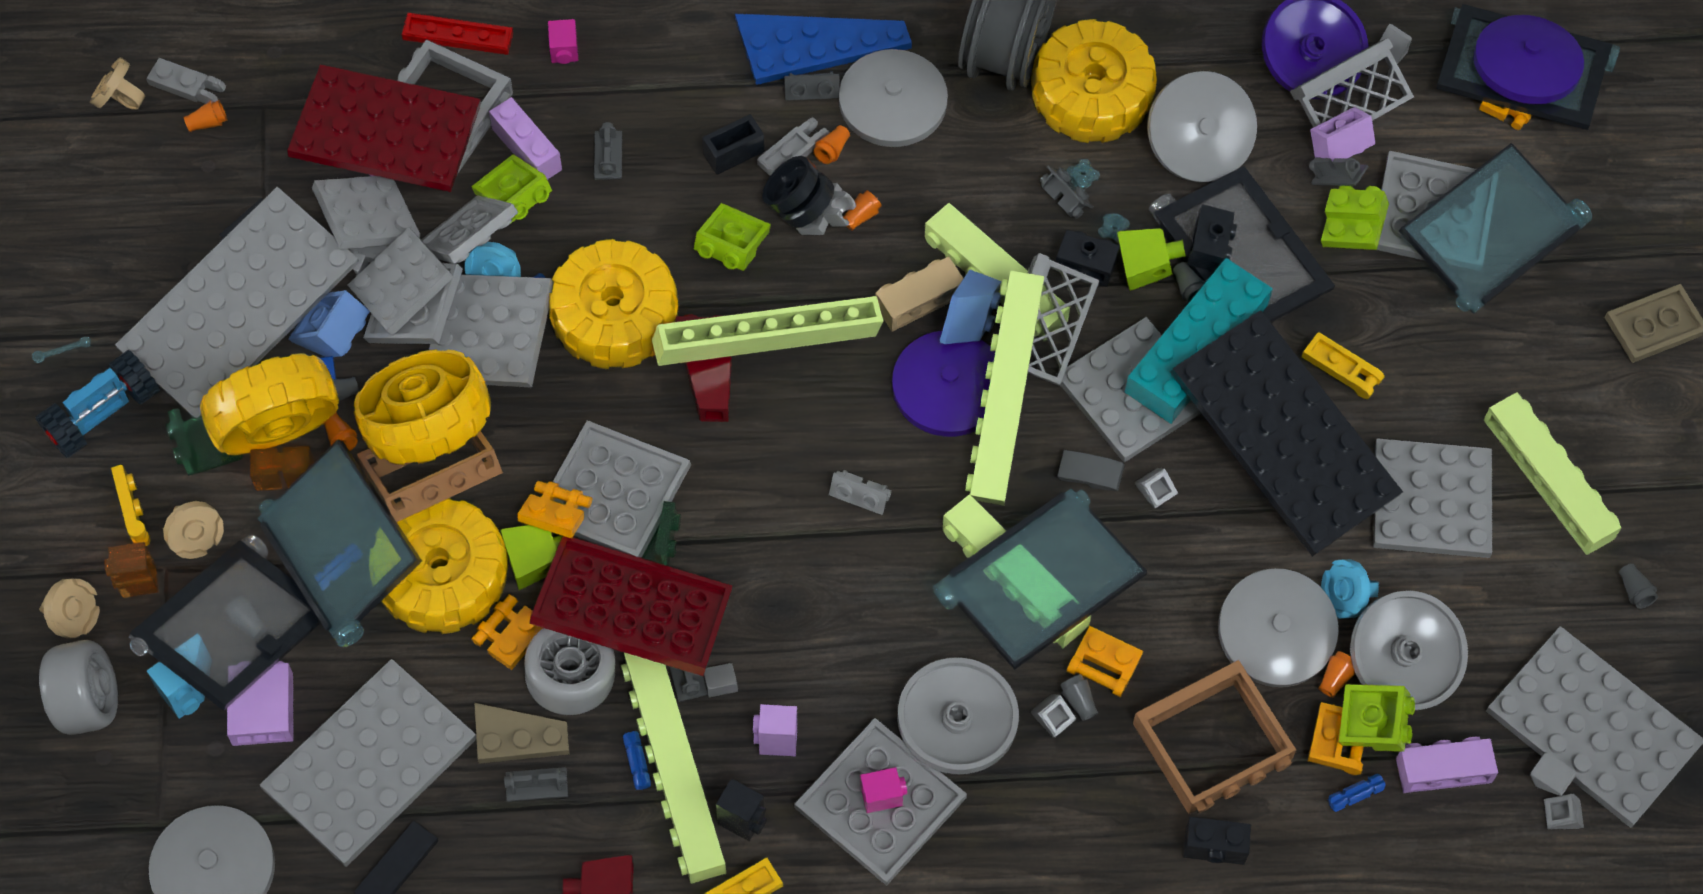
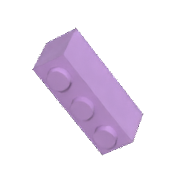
M512 97L489 111L493 131L514 155L543 173L547 180L562 170L559 151Z
M1469 737L1462 742L1451 743L1450 740H1440L1429 746H1421L1419 743L1408 744L1405 746V752H1399L1396 758L1403 793L1489 784L1494 781L1498 774L1491 739L1481 740L1480 737Z

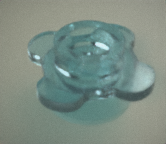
M1082 159L1078 165L1067 169V173L1072 177L1073 184L1080 186L1082 189L1091 186L1093 181H1097L1100 177L1099 171L1094 170L1087 159Z
M1106 214L1103 217V226L1099 228L1098 233L1102 238L1109 237L1119 242L1117 232L1125 231L1129 228L1130 223L1119 214Z

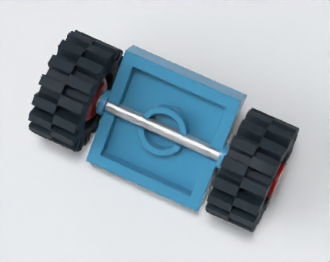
M130 350L125 351L110 362V368L104 373L97 374L90 383L68 396L63 404L70 417L56 403L35 417L50 441L66 458L71 457L87 445L83 437L84 434L129 402L125 393L126 390L138 404H143L160 391L151 373Z

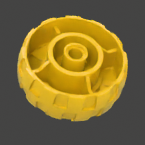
M1096 19L1081 20L1070 26L1064 25L1054 31L1047 43L1041 45L1034 60L1031 75L1033 101L1038 113L1041 112L1046 119V124L1057 133L1061 132L1071 137L1072 140L1089 143V141H1101V143L1119 139L1121 135L1127 132L1131 133L1136 129L1151 108L1157 81L1154 58L1149 55L1148 46L1135 33L1132 34L1127 31L1126 27L1110 21L1100 22L1096 21Z
M615 239L596 241L593 245L585 248L582 246L568 256L569 259L562 267L559 266L552 278L554 282L552 293H549L551 324L557 338L562 341L564 348L576 359L579 360L581 358L591 363V366L609 369V367H633L641 364V361L649 356H655L652 338L656 327L659 324L675 323L679 308L676 284L665 262L657 254H652L641 244L632 241H615Z
M435 349L400 358L372 375L365 382L362 390L356 395L354 415L366 445L376 457L386 459L389 463L397 465L413 462L420 464L435 460L436 457L443 454H450L464 446L467 440L475 437L485 426L486 418L490 415L491 401L484 378L470 357H465L462 352L455 350L438 351Z
M305 353L291 354L289 357L279 358L278 356L261 361V364L252 367L247 366L234 372L229 378L217 382L208 390V393L202 397L200 410L206 431L216 449L228 455H241L268 450L298 439L308 432L317 429L336 413L339 398L334 381L323 360L315 355L307 356Z
M450 498L398 521L397 524L422 562L381 601L388 612L395 619L399 618L406 622L407 626L411 629L423 633L435 631L441 634L458 632L460 628L471 623L474 625L486 617L490 612L491 606L498 602L503 594L508 570L505 544L494 522L490 518H486L481 509L464 500L459 502ZM382 527L377 534L378 541L375 549L372 548L370 569L374 588L403 561Z

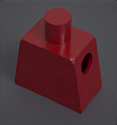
M632 855L583 862L581 878L563 879V894H633L634 863Z

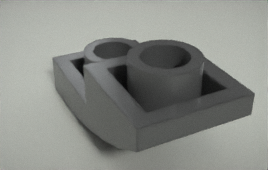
M1064 450L1057 477L1061 481L1088 484L1093 489L1118 491L1125 464L1101 456Z

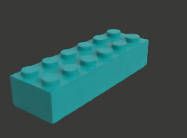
M1226 258L1127 378L1125 393L1172 424L1191 399L1172 376L1171 370L1261 310L1263 312L1269 304L1273 288Z

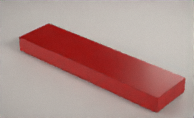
M407 13L402 31V39L420 43L429 40L441 46L508 55L514 32L513 27Z

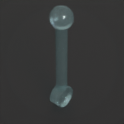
M85 336L78 342L43 353L35 351L32 354L34 362L42 363L46 357L81 346L84 348L89 347L91 340Z

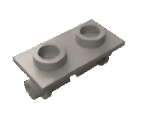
M846 470L833 473L829 491L830 496L883 515L886 501H889L892 490L887 489V485L883 486L868 480L867 484L862 483V477L848 473Z

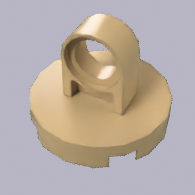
M119 57L112 64L111 67L114 71L104 75L91 96V104L101 108L112 97L127 108L139 109L145 99V94L124 79L130 66L129 62Z
M193 501L175 506L163 528L164 540L169 548L181 558L194 559L203 557L208 554L206 550L210 549L213 544L216 546L219 544L224 532L223 520L216 509L206 502Z
M74 578L62 579L55 583L48 591L39 608L44 614L48 627L56 635L64 638H77L82 634L89 633L96 624L100 612L94 595H97L95 589L88 582Z

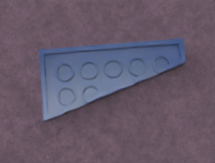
M735 14V21L756 85L784 79V76H790V73L799 75L856 62L865 55L880 50L912 49V42L904 21Z

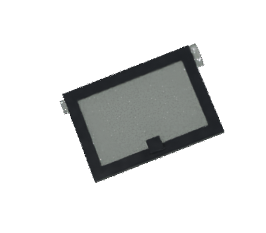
M1245 166L1177 201L1171 194H1165L1156 199L1149 207V212L1158 222V228L1163 229L1164 236L1169 243L1179 240L1183 241L1186 256L1180 258L1186 263L1188 261L1196 218L1202 204L1235 212L1233 224L1237 225L1234 240H1229L1228 247L1233 248L1230 261L1273 288L1269 304L1263 311L1271 323L1330 292L1335 287L1334 283ZM1189 265L1205 283L1214 273L1213 271Z
M247 535L132 630L129 638L132 640L130 648L138 656H143L148 652L224 711L319 626L321 622L295 581L266 560L268 550L264 542L254 535Z

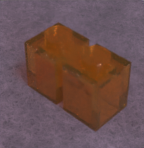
M283 447V453H279L277 448L250 450V477L256 491L282 489V482L278 471H283L285 482L289 488L314 463L310 447Z
M145 542L108 547L109 558L104 560L107 577L111 576L113 588H118L123 598L159 592L156 564Z

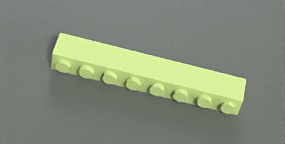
M1010 270L1009 279L1003 278L1000 295L1005 296L1004 307L998 306L995 323H1000L999 334H993L990 351H996L994 362L988 361L985 378L991 379L989 390L983 389L980 406L986 407L984 418L978 417L975 434L981 435L979 446L973 445L970 463H976L974 475L968 474L965 491L970 492V495L976 501L1005 505L1044 284V276Z
M877 296L659 324L656 327L652 343L658 366L876 337L883 323V317Z
M624 653L626 664L621 665L622 674L625 682L631 681L633 691H629L630 701L633 709L639 708L641 718L636 719L641 736L647 735L649 745L644 746L649 764L655 762L657 773H653V778L657 791L663 790L666 800L661 801L665 819H672L674 828L669 829L673 846H680L682 856L677 859L682 876L688 874L691 884L726 874L725 861L666 666Z

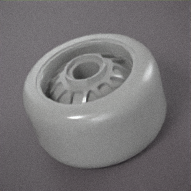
M541 629L530 641L524 659L525 681L529 693L539 705L561 715H578L596 708L607 698L613 687L615 679L614 650L549 629Z
M81 640L54 646L45 653L39 669V686L43 706L52 725L58 731L67 735L96 731L110 725L117 712L118 688L112 663L102 646L91 640Z

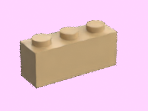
M949 256L942 260H934L926 268L918 272H910L902 280L894 284H885L876 292L882 317L893 332L949 304L952 295L964 278Z

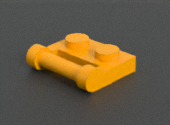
M1089 626L1066 672L1073 675L1076 673L1082 674V676L1113 690L1112 694L1121 697L1143 655V651ZM1083 659L1091 661L1120 675V678L1111 677L1082 663Z
M1321 702L1307 761L1341 769L1351 775H1360L1363 768L1361 758L1364 746H1351L1349 758L1341 756L1343 746L1339 743L1343 707Z

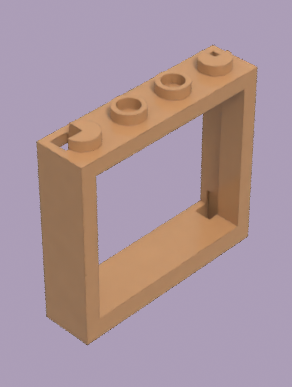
M481 431L475 437L469 439L477 450V454L390 494L380 477L411 463H405V465L389 463L386 459L376 457L370 449L357 454L366 477L396 522L503 473L494 449ZM375 457L376 463L370 465L368 459ZM400 497L401 501L395 503L394 499Z
M1239 660L1138 711L1133 721L1134 727L1188 814L1196 810L1199 813L1208 810L1215 804V800L1221 797L1225 799L1233 797L1241 790L1240 787L1248 783L1251 786L1258 784L1266 778L1267 773L1274 769L1277 772L1286 769L1292 764L1291 760L1296 752V748ZM1234 685L1277 753L1194 796L1152 727Z

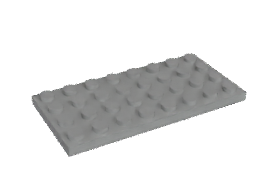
M276 187L126 333L115 346L122 353L127 350L133 352L151 373L158 386L199 422L202 419L200 403L202 397L208 393V390L217 382L229 378L234 372L247 366H255L359 263V259L350 250L340 249L333 235L280 188Z

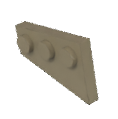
M474 703L479 764L570 754L567 722Z

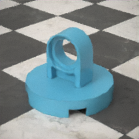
M487 242L484 245L476 246L469 253L470 255L465 261L466 275L521 277V267L516 253L500 243Z
M1352 559L1335 560L1332 562L1334 565L1331 569L1325 570L1321 588L1331 600L1337 618H1355L1365 610L1369 597H1378L1379 582L1369 580L1366 570L1359 562Z

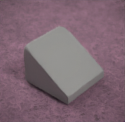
M1389 24L1380 41L1389 38L1393 46L1389 50L1398 64L1408 53L1412 37L1394 25Z
M1156 468L1135 482L1136 487L1153 508H1157L1178 494L1165 468Z
M732 663L706 668L704 678L708 697L738 692Z
M1050 695L1031 711L1034 718L1052 737H1056L1076 720V717L1061 695Z
M1545 752L1532 770L1531 777L1535 787L1562 796L1577 772L1553 755Z
M1568 794L1544 799L1548 829L1584 828L1581 802L1576 795Z

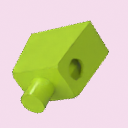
M1163 229L1117 232L1130 291L1169 277L1172 274L1169 260L1186 256L1183 241L1166 243Z
M531 525L501 529V535L518 589H524L546 578L562 535L552 537L550 531Z

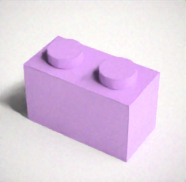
M1356 107L1310 129L1315 158H1331L1333 162L1335 158H1349L1375 145L1371 115Z
M760 704V715H754L753 719L754 744H759V754L796 756L797 706Z

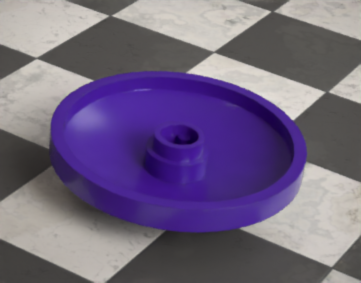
M1285 0L1268 18L1262 35V52L1265 63L1272 76L1288 91L1295 89L1368 48V39L1361 20L1341 0ZM1358 72L1356 74L1354 83L1359 79L1362 73ZM1338 84L1335 85L1332 97L1343 93L1347 88Z
M1512 15L1493 21L1483 29L1474 49V64L1481 79L1498 94L1521 103L1546 104L1566 97L1576 88L1584 70V56L1576 39L1558 24L1536 16Z
M942 331L923 335L910 343L902 351L894 366L892 391L898 409L911 424L933 435L956 437L975 432L978 417L984 418L986 407H981L980 405L983 389L989 390L991 379H986L985 377L988 361L994 362L995 351H990L991 347L983 340L943 344L940 343Z

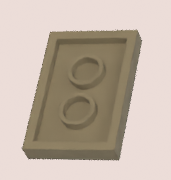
M1681 284L1608 311L1605 315L1606 321L1632 363L1703 336V319Z

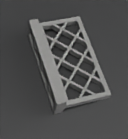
M1389 38L1373 44L1290 91L1295 101L1299 99L1313 128L1324 123L1326 120L1334 118L1327 115L1330 102L1341 105V113L1347 111L1348 108L1356 107L1371 115L1373 121L1414 97L1389 50L1393 48ZM1383 58L1389 66L1387 76L1376 73L1378 61ZM1358 72L1369 75L1366 88L1354 85ZM1374 78L1386 81L1383 94L1371 91ZM1391 83L1399 86L1404 95L1397 100L1388 96ZM1337 84L1347 88L1344 101L1332 97L1334 86ZM1352 90L1364 93L1361 107L1349 103ZM1369 96L1381 99L1377 112L1366 109ZM1318 97L1325 100L1322 113L1314 111L1309 102L1310 99Z
M1038 253L1033 257L1027 273L1044 276L1043 285H1045L1046 291L1042 292L1041 296L1049 294L1055 309L1043 314L1039 310L1037 320H1039L1045 335L1034 339L1033 343L1047 338L1053 354L1040 359L1033 345L1031 353L1035 361L1029 363L1028 374L1059 386L1099 280L1049 260L1048 256ZM1049 269L1059 271L1065 283L1051 288L1047 279ZM1068 276H1071V277H1073L1074 279L1069 280V279H1068ZM1081 280L1090 284L1087 295L1077 299L1071 283ZM1066 286L1073 301L1059 306L1053 291ZM1084 300L1083 306L1081 308L1079 302ZM1074 304L1079 316L1076 322L1067 325L1061 310ZM1057 312L1063 327L1049 332L1043 317ZM1075 326V327H1074V330H1073V332H1072V334H1071V331H1070L1069 328ZM1065 330L1069 343L1066 348L1058 351L1051 336ZM1065 352L1063 359H1061L1059 354ZM1055 356L1059 365L1056 377L1045 372L1042 361ZM1037 364L1039 370H1038V369H1035V368H1033V367H1031V366Z

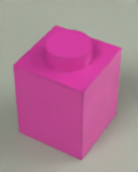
M575 19L548 21L551 62L567 64L579 61Z
M896 767L860 775V788L866 813L903 806V795H907V786L904 776H898Z

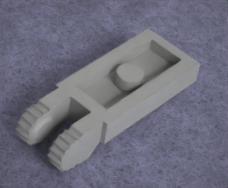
M161 58L157 60L146 78L148 84L194 102L200 101L205 104L210 100L213 102L218 101L217 96L210 91L204 90L205 88L216 90L217 92H223L226 88L225 83L218 78L207 76Z
M812 117L801 126H796L757 159V165L771 176L782 163L796 156L807 157L814 151L816 142L830 132L826 128H822L810 138L808 135L818 125V121Z

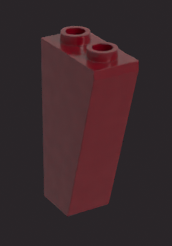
M688 314L676 316L675 322L720 317L722 315L698 317ZM732 356L684 362L700 421L729 422Z

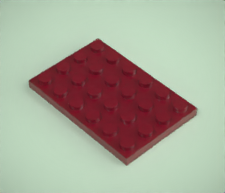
M320 64L287 150L288 157L451 192L481 106V100L479 98Z
M562 536L532 611L529 624L704 676L733 586L574 537L571 539Z

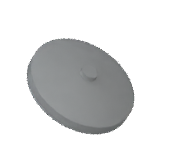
M888 49L865 55L846 71L839 88V107L848 127L862 139L880 146H908L927 138L941 124L947 109V87L939 70L924 57L905 50Z
M1209 71L1188 73L1172 80L1156 96L1148 116V138L1156 158L1170 173L1192 182L1215 181L1239 169L1249 157L1257 134L1256 113L1246 92L1232 79Z
M1275 568L1255 572L1234 586L1221 607L1218 633L1222 649L1230 663L1232 664L1239 660L1252 681L1270 687H1289L1311 679L1328 663L1337 644L1338 620L1331 600L1317 583L1298 572Z
M1399 591L1375 600L1359 616L1351 636V660L1362 685L1405 686L1415 699V711L1427 709L1445 701L1455 692L1464 677L1468 662V645L1463 627L1449 607L1426 593Z
M946 658L924 666L909 679L900 696L897 719L899 731L905 745L918 760L944 773L970 774L992 766L1007 753L1016 736L1019 709L1012 688L996 670L972 659Z
M205 806L191 810L175 819L158 837L149 860V880L154 894H267L275 871L274 850L262 826L245 812L227 806Z

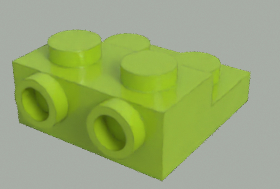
M514 154L471 186L475 195L512 203L518 211V214L511 218L512 222L516 219L521 220L525 218L531 207L536 203L545 202L549 197V193L552 192L546 176Z
M1340 186L1339 189H1331L1325 208L1327 220L1321 238L1323 247L1377 250L1389 206L1385 191L1376 186H1368L1366 190H1355L1352 186Z
M721 203L698 230L694 250H697L703 258L713 257L722 261L728 269L738 268L744 271L756 256L757 247L768 235L771 224Z
M1345 684L1339 743L1342 746L1372 747L1375 751L1405 752V744H1410L1412 741V728L1407 724L1408 715H1413L1415 712L1414 697L1411 696L1405 686Z

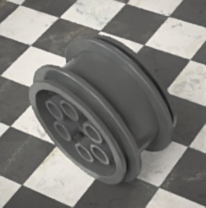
M972 0L960 45L959 68H967V75L971 79H975L981 69L1007 76L1006 87L1010 91L1015 90L1019 82L1021 87L1026 88L1031 81L1036 55L1041 45L1046 43L1057 0Z

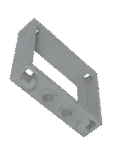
M426 40L421 48L418 47L415 50L409 65L400 71L397 81L415 85L429 63L433 61L491 88L481 102L458 170L459 173L491 126L489 111L509 99L513 94L511 78Z

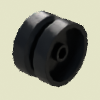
M796 156L782 163L772 173L764 186L762 197L764 202L773 211L779 213L780 217L789 226L800 228L812 223L825 211L833 197L834 185L824 173L817 170L816 166L808 158Z

